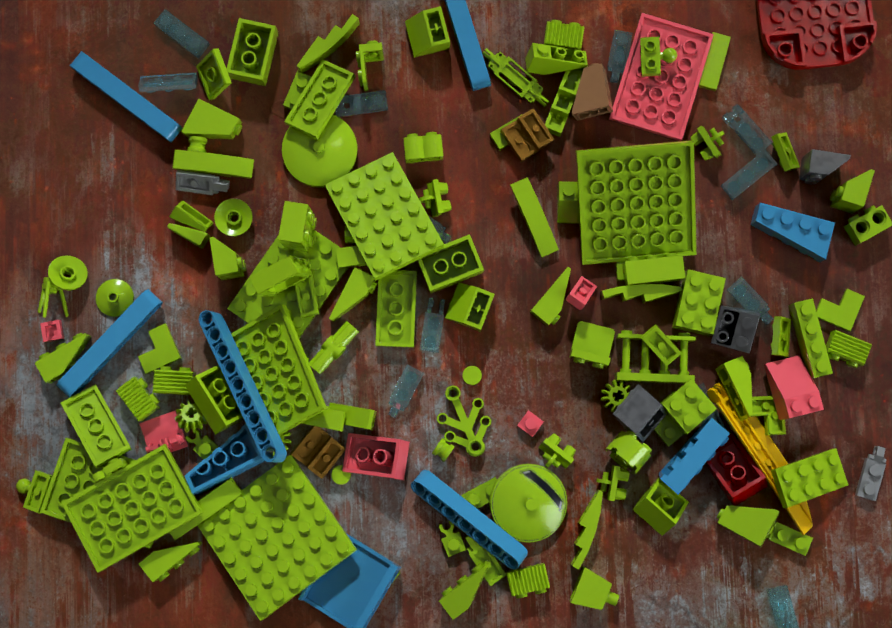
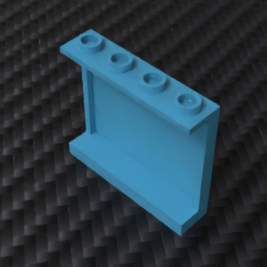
M347 534L357 548V551L299 594L301 595L298 599L300 601L304 600L346 628H366L400 571L401 566Z

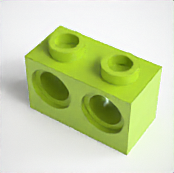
M874 205L864 210L865 215L859 217L857 214L848 219L849 224L843 226L855 246L892 226V221L882 205L878 208ZM873 215L878 217V224L873 221ZM857 224L862 227V233L856 230Z

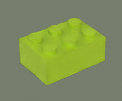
M241 18L238 19L227 65L230 79L266 86L279 34L276 26Z
M284 202L278 240L285 249L308 252L309 248H312L314 237L311 233L312 229L316 228L317 218H315V214L308 204Z
M470 234L446 243L443 248L417 260L430 294L484 273V268Z
M689 269L685 271V279L682 280L681 284L683 291L679 293L672 328L706 336L713 335L726 278Z
M219 365L194 376L185 385L215 435L244 420Z

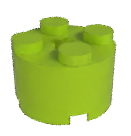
M620 431L605 450L606 452H612L609 456L625 470L629 467L632 469L630 473L636 475L651 457L650 452L652 449L647 444H641L636 440L637 436L632 431Z

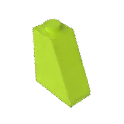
M198 99L181 132L187 138L189 136H199L208 139H234L235 135L238 136L241 132L242 122L238 117Z
M331 402L329 406H326L327 409L346 412L344 425L373 430L377 412L375 410Z
M727 505L725 509L721 508L717 519H719V525L762 547L780 512L776 509Z

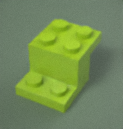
M690 379L677 391L670 393L660 402L668 414L654 431L669 447L683 434H688L717 408L698 385Z

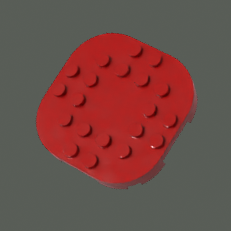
M756 0L763 47L771 59L789 69L805 70L852 63L869 49L876 37L877 21H874L871 0Z

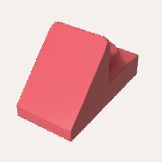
M581 276L567 296L566 301L577 309L582 310L597 286Z

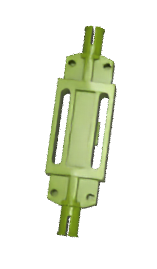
M488 48L485 49V52L483 51L482 55L490 60L488 68L522 99L525 98L530 103L537 100L544 107L549 103V100L541 95L543 88L537 83V80L509 56L506 57L501 52L494 55ZM510 62L513 63V64H514L516 67H518L523 73H525L530 79H532V81L527 80L521 73H519L516 69H514L509 63H510ZM499 75H504L510 83L517 86L522 92L519 93Z

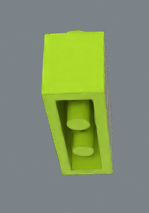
M677 253L665 254V257L658 258V255L646 256V259L639 260V257L627 258V261L623 263L625 286L682 281L685 279L683 255L677 256Z

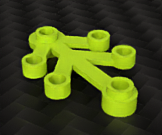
M454 385L449 386L445 391V396L453 402L460 421L448 417L445 413L438 414L437 421L439 424H447L464 431L468 440L456 436L453 431H447L444 438L447 442H455L466 447L469 455L474 457L480 456L485 450V444L482 439L487 427L491 425V418L489 416L481 417L480 428L476 436L472 428L479 410L484 406V402L481 398L474 399L472 410L467 418L459 399L461 395L460 389ZM451 390H455L457 392V395L455 397H451L449 395V392ZM480 400L482 402L481 407H476L474 402ZM441 415L446 416L445 422L439 421ZM483 418L489 419L488 425L482 424ZM448 433H452L454 435V438L452 440H448L446 438V435ZM473 443H477L479 445V449L477 451H474L471 446Z

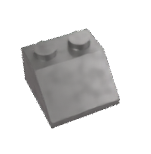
M812 149L802 157L799 180H805L807 184H816V182L818 183L847 162L851 155Z

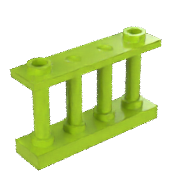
M622 330L621 334L616 335V339H623L622 369H620V372L615 373L616 381L685 384L688 380L692 379L695 382V375H689L687 371L688 342L696 340V337L690 336V333H678V336L666 335L671 341L680 342L682 354L680 355V371H678V375L670 374L668 366L662 360L658 374H651V370H649V346L642 340L641 336L643 334H632L633 331ZM630 340H642L641 370H639V373H631Z

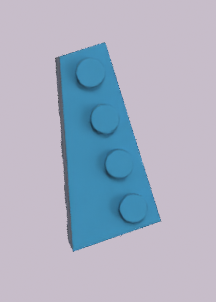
M759 203L755 206L751 225L772 237H776L786 245L798 249L799 252L809 255L820 263L826 260L835 222Z
M710 416L659 472L660 479L679 495L690 483V480L702 470L706 461H710L714 457L716 449L719 446L722 447L729 440L728 435L730 433Z
M246 424L185 475L192 494L200 495L224 483L231 477L234 478L265 462Z

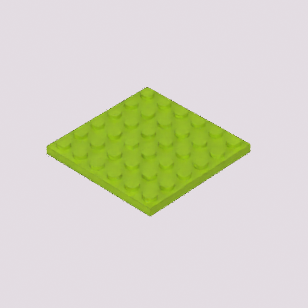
M694 141L576 150L582 265L627 261V258L639 257V260L646 259V256L658 255V258L665 257V254L677 253V256L697 255Z
M291 454L283 462L276 464L241 490L243 493L197 525L260 621L271 615L357 551L351 539Z

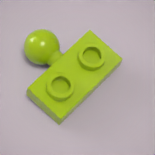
M659 37L640 38L642 77L661 76L660 60H664L666 63L674 62L677 59L676 50L667 48L660 52Z
M35 470L32 482L26 478L20 479L17 482V491L21 494L27 493L23 508L40 513L52 478L51 474Z

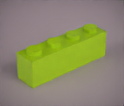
M813 298L788 305L803 363L812 378L833 374Z

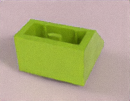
M441 6L423 10L405 21L414 58L450 49V39Z
M458 283L445 319L481 332L495 294L475 286Z

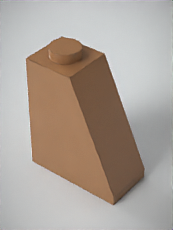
M593 63L589 67L583 68L572 109V115L577 121L613 112L607 73L602 63Z

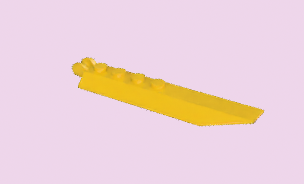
M716 383L707 392L710 401L716 403L715 405L749 456L765 475L766 481L780 500L771 470L787 465L788 462L771 437L765 435V428L757 416L740 421L723 384ZM807 501L785 508L802 535H805L813 526Z

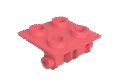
M176 410L139 423L147 445L145 447L147 454L164 444H167L171 453L188 447L183 429H180L175 421L177 416Z

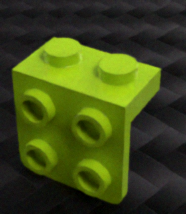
M368 41L367 44H360L359 51H356L358 68H361V70H358V79L360 86H364L365 91H368L366 62L384 61L382 42L378 43V41Z
M583 321L578 322L569 358H573V362L585 364V362L592 363V367L603 369L609 366L611 359L609 356L615 335L614 329Z

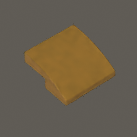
M534 108L519 116L516 121L500 131L520 162H523L554 141L553 136Z
M312 426L290 454L323 479L346 448L322 428Z

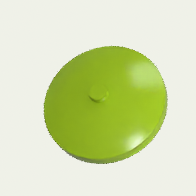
M332 115L318 140L289 127L282 143L283 160L291 175L299 182L317 188H323L325 184L350 173L355 166L358 155L357 141L352 129L344 120L336 115Z

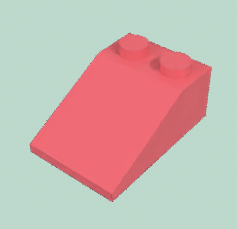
M800 355L764 364L779 420L824 410L819 390Z
M348 433L342 472L404 480L410 442L401 439Z

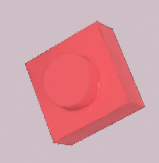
M61 320L40 323L43 342L64 339Z
M528 410L517 426L533 437L544 421Z

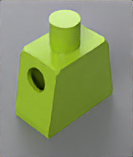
M582 566L569 601L573 604L602 610L605 602L616 606L619 595L610 591L612 583Z

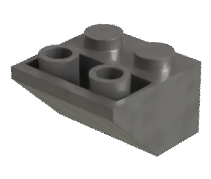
M721 305L711 343L750 353L761 313Z
M639 384L629 392L626 399L617 406L613 413L626 431H632L642 443L668 414L664 407Z

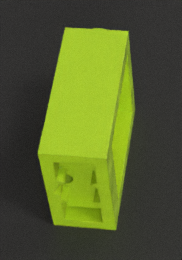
M289 255L250 276V279L257 294L274 296L311 276L309 272L310 266L305 259Z

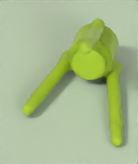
M49 277L43 278L38 313L42 312L43 307L42 317L46 318L49 294H57V291H59L65 317H69L64 292L53 285Z

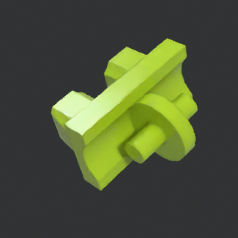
M704 126L698 127V131L690 138L694 141L695 146L704 141L708 145L707 148L700 152L704 160L707 161L713 157L718 158L722 154L714 141L719 146L723 145L724 142L721 137L725 133L723 131L717 133L715 128H712L709 131L713 137H710Z
M438 179L432 180L431 183L427 184V189L423 190L424 196L419 198L420 202L425 203L426 209L431 208L432 217H438L442 213L451 210L450 201H442L441 195L448 193L447 183L439 182Z
M554 433L548 439L546 438L538 448L545 452L542 457L547 460L545 464L547 468L553 464L557 468L562 465L566 469L574 461L573 456L576 449L570 445H567L563 450L557 445L561 439Z
M612 465L610 480H608L609 472H603L602 479L597 478L596 482L602 483L601 491L606 492L607 484H609L607 500L626 499L627 489L617 488L618 480L628 482L629 471L620 469V466Z

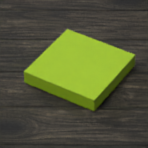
M219 48L212 49L196 66L209 100L215 99L232 83Z

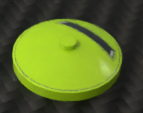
M520 464L503 472L494 483L489 501L490 512L494 522L517 541L536 542L549 537L560 527L567 511V495L560 479L549 469L537 464Z

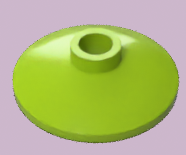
M228 199L217 207L214 220L217 228L223 234L239 236L250 228L253 214L250 207L244 201ZM233 216H238V220L236 222H232L231 219Z
M68 255L54 259L48 268L50 281L62 290L80 288L86 282L88 275L85 264L80 259Z
M120 279L105 281L96 293V304L99 310L111 317L121 316L134 302L132 288L128 283ZM112 294L116 295L115 300L110 299Z

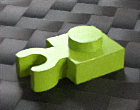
M196 429L195 439H191L189 436H186L185 439L189 443L196 444L193 450L204 460L219 446L208 435L202 438L200 431Z
M114 458L108 462L107 466L103 467V470L94 473L92 477L95 482H99L129 464L122 458Z
M449 521L450 528L448 530H445L443 525L439 524L440 531L446 535L441 540L448 557L466 550L460 532H453L454 524Z

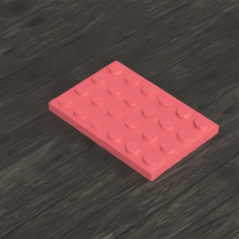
M641 13L613 104V112H611L609 120L682 141L714 34ZM659 37L660 52L667 48L676 50L677 59L674 62L666 63L664 60H660L661 76L642 77L640 38Z

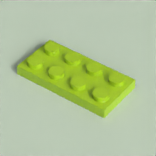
M322 59L285 119V124L318 140L354 81L355 74Z
M396 270L378 279L375 346L414 348L417 271Z
M96 384L61 402L64 411L96 469L132 450Z
M836 448L771 470L783 508L794 506L848 486Z

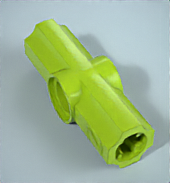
M346 321L334 335H331L323 343L321 350L309 362L310 366L321 375L334 360H337L343 354L346 346L359 331Z

